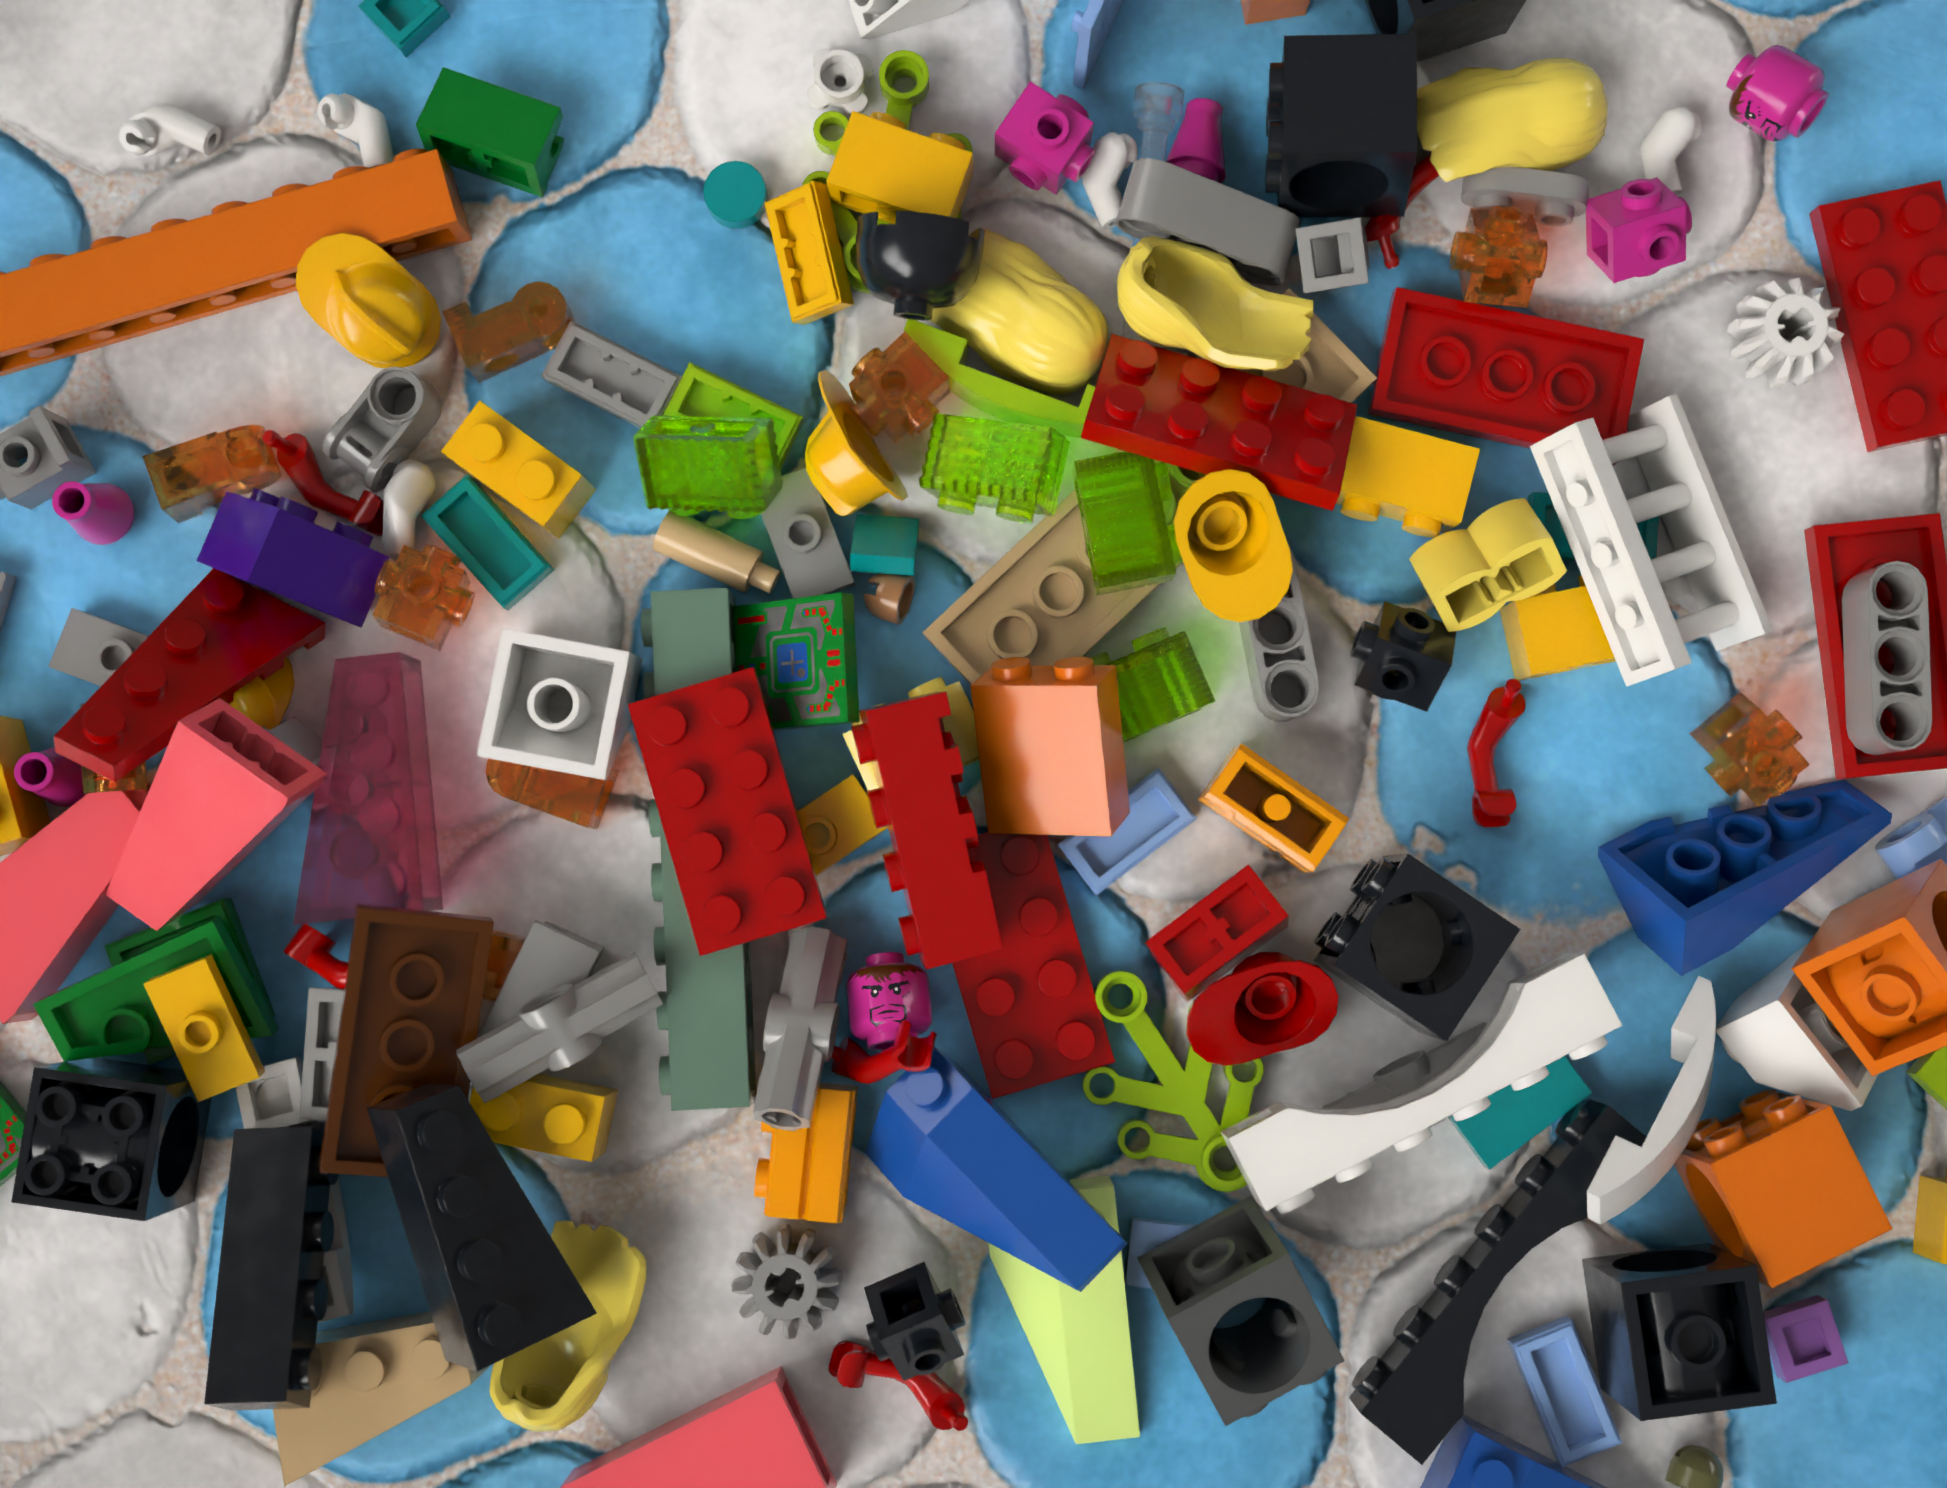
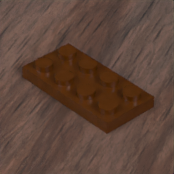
M356 904L319 1162L320 1173L388 1177L367 1111L369 1106L428 1083L458 1085L468 1100L471 1081L457 1056L456 1050L477 1039L494 924L492 918Z

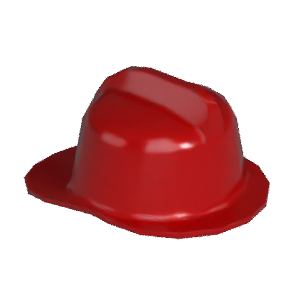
M1259 952L1245 958L1234 968L1232 974L1210 984L1195 999L1187 1016L1186 1035L1193 1051L1207 1062L1223 1066L1246 1063L1313 1042L1329 1028L1336 1016L1338 993L1332 978L1319 966L1302 960H1295L1293 957L1279 952Z

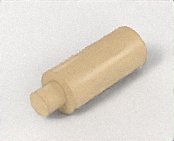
M671 509L662 520L653 542L654 551L743 593H746L752 585L771 594L781 574L780 570L762 562L764 557L763 551L674 509Z

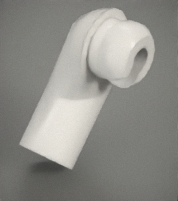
M331 93L321 99L318 105L320 121L325 127L334 129L336 133L359 144L364 167L373 168L393 162L394 155L387 121L379 109L346 93L339 95Z
M159 104L134 115L123 123L119 130V140L124 149L131 154L145 156L157 154L180 143L205 155H211L218 147L221 139V130L218 126L170 104Z
M1685 107L1670 109L1658 118L1640 145V157L1645 178L1653 179L1657 177L1675 195L1682 193L1675 159L1685 146L1690 143V139L1697 141L1701 136L1703 122L1700 115Z
M1114 132L1102 136L1095 142L1093 147L1096 150L1095 155L1082 176V184L1102 229H1110L1116 226L1115 222L1123 199L1117 183L1123 170L1128 168L1131 162H1134L1138 156V147L1135 140L1128 134H1117Z
M409 459L399 463L394 469L393 477L384 490L382 548L390 553L407 554L414 551L416 519L435 490L433 471L428 465L417 460Z

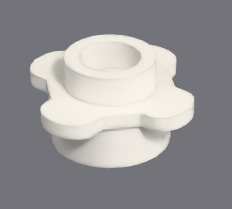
M825 48L818 51L813 57L815 81L807 90V98L811 106L818 110H823L828 106L844 108L850 115L852 111L862 113L868 105V98L864 93L866 80L872 76L874 71L870 58L864 54L855 55L844 49L832 50ZM843 77L846 79V83L841 87L836 86L834 83L835 79Z

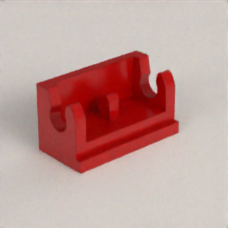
M1248 864L1148 939L1145 944L1150 949L1151 955L1157 964L1171 978L1184 1000L1189 1002L1210 984L1217 981L1245 958L1288 927L1289 915Z

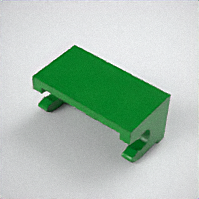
M445 67L442 68L416 122L424 149L428 151L437 149L448 165L542 198L547 190V182L557 163L564 143V138L556 135L563 118L561 107Z

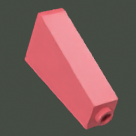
M221 698L211 702L178 721L105 895L154 930H160L198 904L323 783L327 773Z
M122 777L116 782L108 778L0 862V1021L2 1024L28 1021L38 1015L33 1004L60 988L119 906L118 903L106 896L105 893L151 787V784L143 779L138 781L137 779Z
M780 1366L573 1469L560 1488H836L837 1482L784 1370Z

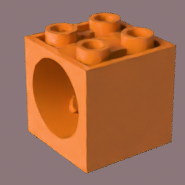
M1942 859L1832 910L1791 968L1872 1076L1947 1046V865Z
M1775 1089L1761 1091L1742 1100L1739 1103L1741 1112L1722 1121H1719L1717 1117L1699 1121L1684 1151L1674 1163L1714 1245L1755 1264L1759 1282L1770 1288H1774L1893 1229L1831 1105L1804 1099L1799 1095L1792 1096L1777 1093Z

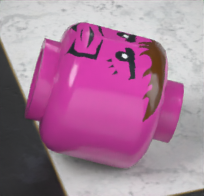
M1780 45L1769 47L1758 57L1748 53L1737 64L1726 84V87L1733 91L1729 102L1730 116L1769 141H1781L1790 134L1799 138L1815 121L1828 99L1829 93L1823 90L1824 71L1787 47Z
M883 952L866 957V967L860 968L848 977L846 981L849 1028L855 1037L867 1041L868 1049L883 1051L893 1046L898 1026L904 1020L911 1022L909 1035L917 1038L918 1035L926 1032L932 1024L933 1016L927 972L918 965L904 963V955L902 953Z

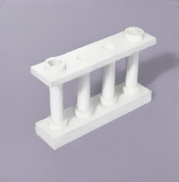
M1677 393L1667 396L1630 415L1627 433L1602 440L1594 418L1576 422L1530 446L1626 687L1692 663L1685 643L1710 635L1715 650L1719 651L1773 631ZM1637 456L1651 492L1626 500L1612 464ZM1661 515L1675 551L1650 560L1636 523ZM1685 575L1699 611L1674 619L1660 583Z

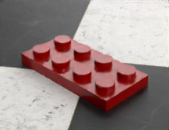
M1941 180L1819 205L1809 213L1831 306L1841 308L1838 317L1835 318L1837 330L1844 333L1840 343L1867 453L1947 436V204Z
M1396 287L1391 295L1375 373L1377 379L1373 383L1367 414L1530 448L1531 445L1576 422L1594 418L1600 436L1604 440L1624 434L1627 431L1644 339Z
M1111 334L1080 438L1206 475L1225 469L1249 472L1265 484L1269 493L1333 511L1341 492L1358 404L1281 383L1268 377L1257 376L1233 368H1224L1208 360L1153 346L1143 341Z
M1940 513L1814 525L1805 529L1804 534L1836 780L1947 769V560ZM1901 561L1919 569L1926 580L1928 589L1932 726L1925 742L1915 749L1873 755L1864 753L1856 748L1848 738L1846 729L1842 596L1847 582L1856 574L1885 563ZM1878 581L1876 586L1877 599L1884 607L1889 609L1892 604L1891 590L1885 583ZM1882 644L1878 652L1879 664L1884 671L1891 674L1894 669V657L1889 648ZM1884 709L1880 718L1881 729L1887 737L1892 739L1896 733V720L1890 711Z
M751 667L628 704L699 955L703 956L827 919L828 915L756 669Z
M988 832L979 834V847L974 848L977 861L982 860L986 870L1003 950L954 962L952 965L992 1099L1115 1063L1103 1019L1096 1005L1094 989L1048 836Z

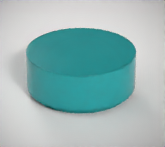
M741 161L722 163L710 172L704 184L703 193L707 208L711 216L725 227L741 229L751 226L762 217L766 210L764 203L768 201V193L764 180L758 170L748 163Z

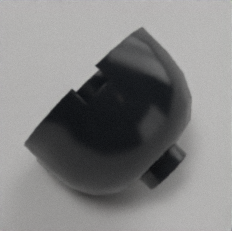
M896 211L895 224L877 225L878 212H869L858 216L856 261L863 285L874 297L894 304V316L910 320H931L933 308L953 306L968 295L977 280L983 255L985 230L981 227L968 236L969 222L938 214Z

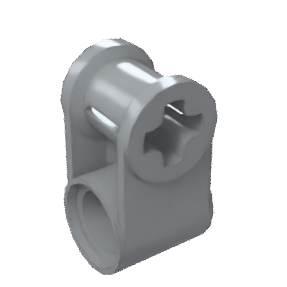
M392 366L383 369L372 378L370 384L349 411L331 427L323 441L322 451L330 459L341 458L364 477V485L372 492H379L386 487L393 477L394 469L404 460H408L411 453L437 423L442 408L439 393L430 383L404 367ZM413 387L416 392V401L413 407L407 413L396 415L394 409L396 397L404 389ZM363 445L366 449H368L372 453V456L368 455L365 451H363L360 446Z

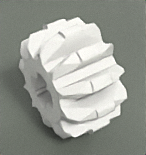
M1800 277L1790 278L1781 287L1773 280L1759 286L1756 289L1755 296L1747 295L1739 301L1735 310L1740 318L1731 322L1725 333L1742 342L1731 350L1729 358L1741 359L1747 357L1751 362L1746 369L1745 378L1754 379L1765 371L1769 388H1779L1788 379L1794 385L1799 386L1813 378L1814 370L1822 371L1833 362L1835 357L1829 348L1840 343L1844 333L1828 325L1830 321L1838 317L1841 308H1822L1819 302L1823 297L1824 287H1815L1804 295ZM1784 328L1789 332V335L1785 338L1779 333Z

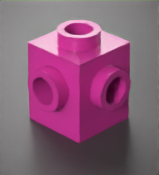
M1030 81L995 132L994 155L1009 164L1011 174L1025 186L1034 190H1040L1043 186L1057 195L1068 178L1075 183L1078 182L1090 165L1096 152L1090 146L1094 122L1088 119L1087 111L1074 99L1063 94H1059L1055 98Z
M1657 177L1633 180L1626 183L1621 189L1587 199V256L1613 283L1633 277L1650 276L1657 273L1661 268L1686 261V234L1690 233L1692 229V216L1689 206L1684 198L1675 195Z

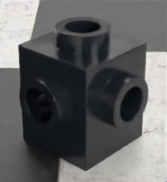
M1384 601L1374 623L1363 621L1354 639L1350 657L1359 660L1354 685L1366 689L1380 698L1396 700L1427 712L1452 665L1456 631L1448 632L1443 622L1431 618L1421 610L1403 608Z
M925 1262L864 1287L874 1320L866 1324L871 1344L881 1362L889 1358L892 1360L904 1381L917 1375L933 1373L943 1367L945 1363L964 1355L956 1329L966 1325L960 1305L951 1288L940 1291Z

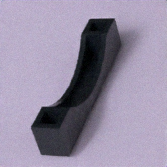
M1589 1099L1584 1106L1580 1103L1577 1104L1561 1118L1555 1129V1133L1559 1137L1544 1156L1536 1154L1524 1164L1515 1178V1184L1519 1187L1503 1207L1500 1204H1496L1482 1216L1474 1231L1478 1238L1462 1257L1456 1254L1441 1267L1434 1279V1285L1437 1289L1422 1307L1414 1305L1405 1312L1394 1328L1393 1336L1396 1337L1395 1341L1381 1358L1378 1356L1371 1357L1355 1375L1352 1382V1387L1355 1390L1349 1397L1360 1414L1421 1465L1424 1464L1464 1414V1376L1471 1340L1486 1304L1505 1275L1532 1248L1566 1226L1588 1218L1587 1190L1615 1136L1642 1147L1646 1136L1609 1105Z

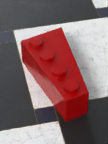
M932 692L859 710L862 724L851 726V731L860 765L872 762L878 788L867 790V796L876 829L888 826L894 852L882 854L891 892L904 891L909 915L898 918L907 956L919 953L920 960L927 970L1003 950L986 870L982 860L977 861L974 848L979 847L973 811L966 795L961 796L958 783L963 782L962 773H964L959 747L955 744L951 731L945 732L942 717L951 715L947 692Z

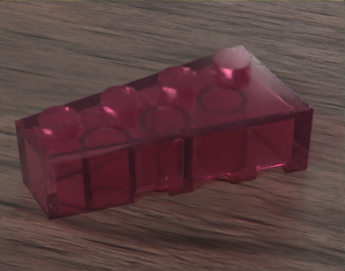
M401 652L335 659L318 766L327 774L323 783L314 791L293 925L354 920L356 904L423 911L443 910L421 660Z

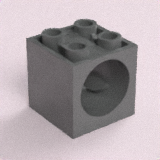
M1252 1196L1243 1199L1137 1257L1167 1320L1225 1426L1242 1417L1258 1414L1269 1402L1300 1385L1316 1382L1329 1369L1345 1361L1291 1256ZM1268 1297L1262 1308L1244 1323L1229 1328H1215L1222 1316L1237 1304L1254 1298Z

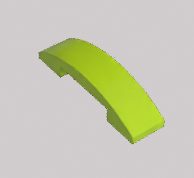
M907 319L904 327L906 347L923 368L950 392L977 409L1005 422L1052 435L1081 437L1096 386L1087 384L1079 407L965 366L968 358L967 339L924 323Z

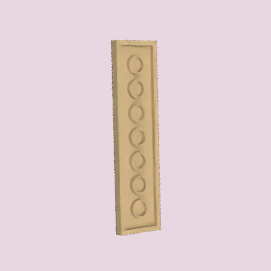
M1290 288L1283 293V295L1298 297ZM1315 313L1310 319L1311 331L1306 334L1311 338L1308 352L1300 359L1294 360L1287 368L1277 371L1236 369L1257 376L1268 377L1272 380L1316 393L1330 395L1351 403L1377 379ZM1117 449L925 629L923 636L970 685L990 669L993 662L1004 658L1025 657L1030 659L1031 665H1053L1056 661L1064 658L1084 657L1183 563L1175 540L1173 520L1179 500L1194 482L1206 474Z

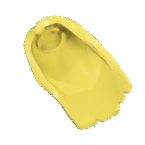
M1544 58L1509 70L1488 67H1465L1450 76L1417 89V136L1423 150L1431 151L1430 161L1439 177L1445 182L1503 167L1554 171L1585 158L1598 146L1605 135L1608 102L1601 78L1591 67L1575 59Z
M982 228L985 230L983 255L976 282L968 295L955 305L933 308L931 321L942 330L967 339L968 345L996 373L1004 378L1045 393L1065 395L1078 391L1102 367L1108 347V325L1104 314L1092 299L1082 293L1077 287L1071 285L1036 252L1022 243L1015 242L996 232Z
M1149 236L1142 238L1135 246L1131 247L1129 254L1121 265L1117 278L1118 306L1130 328L1142 339L1162 347L1187 349L1224 368L1277 371L1285 369L1309 350L1311 338L1306 334L1311 331L1310 319L1314 316L1313 300L1273 293L1252 286L1240 275L1232 262L1223 254L1184 242L1158 236Z
M572 1221L555 1222L551 1238L597 1314L493 1364L490 1379V1396L496 1408L505 1419L524 1429L534 1432L559 1431L580 1419L590 1410L607 1382L609 1366L618 1348L631 1330L639 1310L646 1281V1259L635 1246L629 1247L628 1239L615 1231L613 1227L600 1225L596 1230H592L589 1224H580L576 1228Z

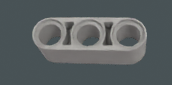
M1140 158L1133 163L1115 224L1124 233L1138 239L1158 236L1223 254L1247 281L1266 286H1277L1284 282L1297 238L1296 228H1300L1301 221L1299 217L1286 209L1171 163L1151 158Z
M1290 546L1293 572L1289 589L1278 606L1267 613L1279 615L1286 621L1289 627V637L1286 643L1271 644L1267 642L1259 632V619L1239 622L1254 701L1258 710L1265 717L1276 722H1288L1307 713L1315 705L1319 696V678L1295 558ZM1287 675L1298 682L1301 689V699L1296 707L1288 708L1281 706L1273 699L1271 683L1275 676Z
M1894 561L1865 570L1853 576L1844 587L1842 596L1846 729L1848 738L1856 748L1864 753L1873 755L1915 749L1925 742L1932 726L1929 611L1926 580L1919 569L1913 565ZM1878 581L1885 583L1891 590L1892 604L1889 609L1884 607L1877 599L1876 586ZM1882 644L1889 648L1894 657V669L1891 674L1884 671L1879 664L1878 652ZM1884 709L1890 711L1896 720V733L1892 739L1887 737L1881 729L1880 718Z

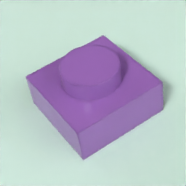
M1815 1295L1763 1312L1770 1357L1776 1376L1788 1383L1848 1364L1827 1299Z

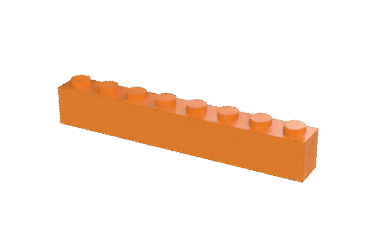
M420 148L410 149L394 156L393 162L373 168L364 166L347 167L334 173L333 179L310 186L300 183L284 185L274 190L272 197L251 203L243 201L222 203L214 207L210 215L189 221L185 219L163 220L154 224L151 227V232L130 238L122 236L104 237L91 243V249L68 256L64 254L42 255L32 259L29 267L9 273L0 272V377L297 291V265L306 249L324 236L339 233L364 236L383 248L397 262L471 241V233L453 170L437 149L431 151Z

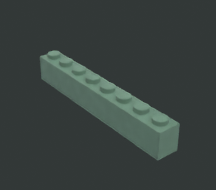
M728 588L650 591L651 609H642L641 633L644 647H653L654 672L644 673V699L736 672L733 607L736 605L735 596ZM650 799V834L652 837H660L661 863L652 864L651 887L654 901H663L664 927H655L654 956L657 966L666 965L667 990L658 992L663 1005L656 1008L659 1030H668L669 1056H661L659 1061L660 1091L662 1095H671V1111L750 1107L757 1095L750 942L703 956L699 955L655 799Z

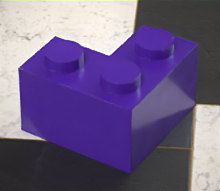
M254 488L250 498L226 491L196 561L362 628L392 557L369 548L373 536L338 521L333 531L314 524L318 514L317 511L280 496L279 498Z

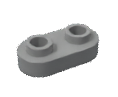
M1521 167L1495 168L1464 177L1461 201L1473 207L1472 213L1483 218H1504L1511 213L1534 216V221L1541 225L1565 226L1573 222V217L1580 216L1586 212L1590 183L1581 176Z

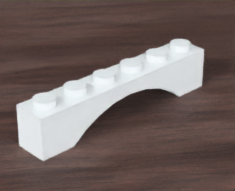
M1565 952L1509 981L1496 1012L1476 1042L1449 1069L1420 1088L1383 1103L1350 1109L1306 1108L1276 1102L1221 1131V1134L1257 1204L1266 1212L1276 1207L1279 1213H1286L1313 1199L1315 1194L1312 1188L1334 1176L1341 1183L1367 1172L1374 1166L1370 1157L1394 1145L1396 1151L1401 1152L1421 1144L1433 1135L1429 1126L1452 1115L1455 1121H1461L1482 1112L1491 1105L1488 1096L1508 1085H1511L1514 1091L1521 1090L1543 1080L1550 1074L1546 1065L1569 1054L1571 1060H1577L1597 1052L1608 1044L1604 1035L1623 1025L1584 953Z

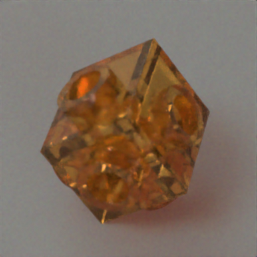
M1507 205L1494 206L1490 210L1470 208L1465 232H1455L1450 251V269L1458 270L1464 302L1528 308L1535 279L1541 278L1545 269L1548 251L1547 241L1540 239L1533 214H1526L1519 208Z
M906 332L900 335L883 352L879 347H876L862 357L853 368L851 374L855 378L849 383L852 398L856 402L850 408L853 415L873 436L877 437L884 431L894 443H897L906 433L912 438L921 434L939 415L940 411L935 406L950 393L949 377ZM892 391H902L896 395L889 394Z
M425 544L422 552L404 545L397 561L388 558L379 573L374 590L376 594L381 596L372 616L380 627L441 651L451 626L454 625L460 628L464 624L475 597V593L468 590L471 582L466 571L458 567L461 559L444 549ZM432 589L427 595L419 597L421 592Z
M1741 692L1690 733L1694 740L1713 759L1704 769L1729 797L1741 790L1757 807L1768 798H1774L1786 792L1795 783L1797 775L1810 765L1794 747L1803 737L1792 724L1776 709L1766 716L1759 707Z

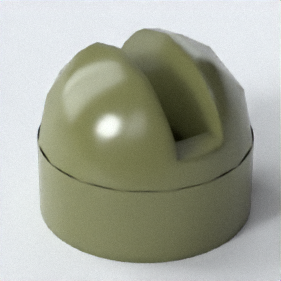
M1688 1445L1675 1452L1670 1461L1665 1481L1681 1488H1721L1723 1484V1467L1717 1455L1706 1447Z

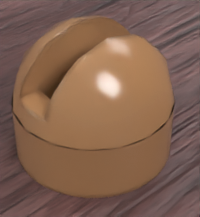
M881 573L870 577L868 584L876 587L877 590L875 595L864 594L866 608L873 616L898 625L902 624L912 603L915 588L914 577Z

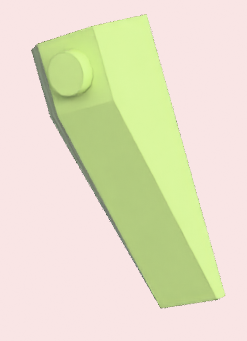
M1110 1176L1069 1180L1119 1233L1114 1185ZM988 1243L990 1258L1075 1443L1083 1444L1140 1437L1122 1251L1109 1262L1082 1292H1079Z

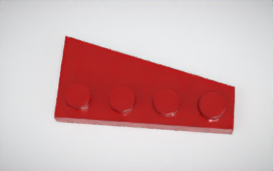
M213 568L54 735L55 752L116 782L166 748L179 720L219 698L228 704L234 701V693L257 677L264 681L284 667V659L302 646L309 650L324 640L326 623L227 573Z

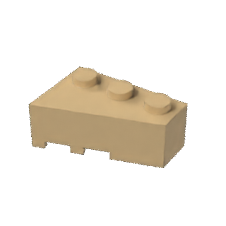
M430 1311L317 1331L315 1348H318L321 1354L322 1373L318 1387L315 1390H311L310 1408L273 1409L284 1487L466 1388L487 1370L489 1366L477 1372L446 1361Z

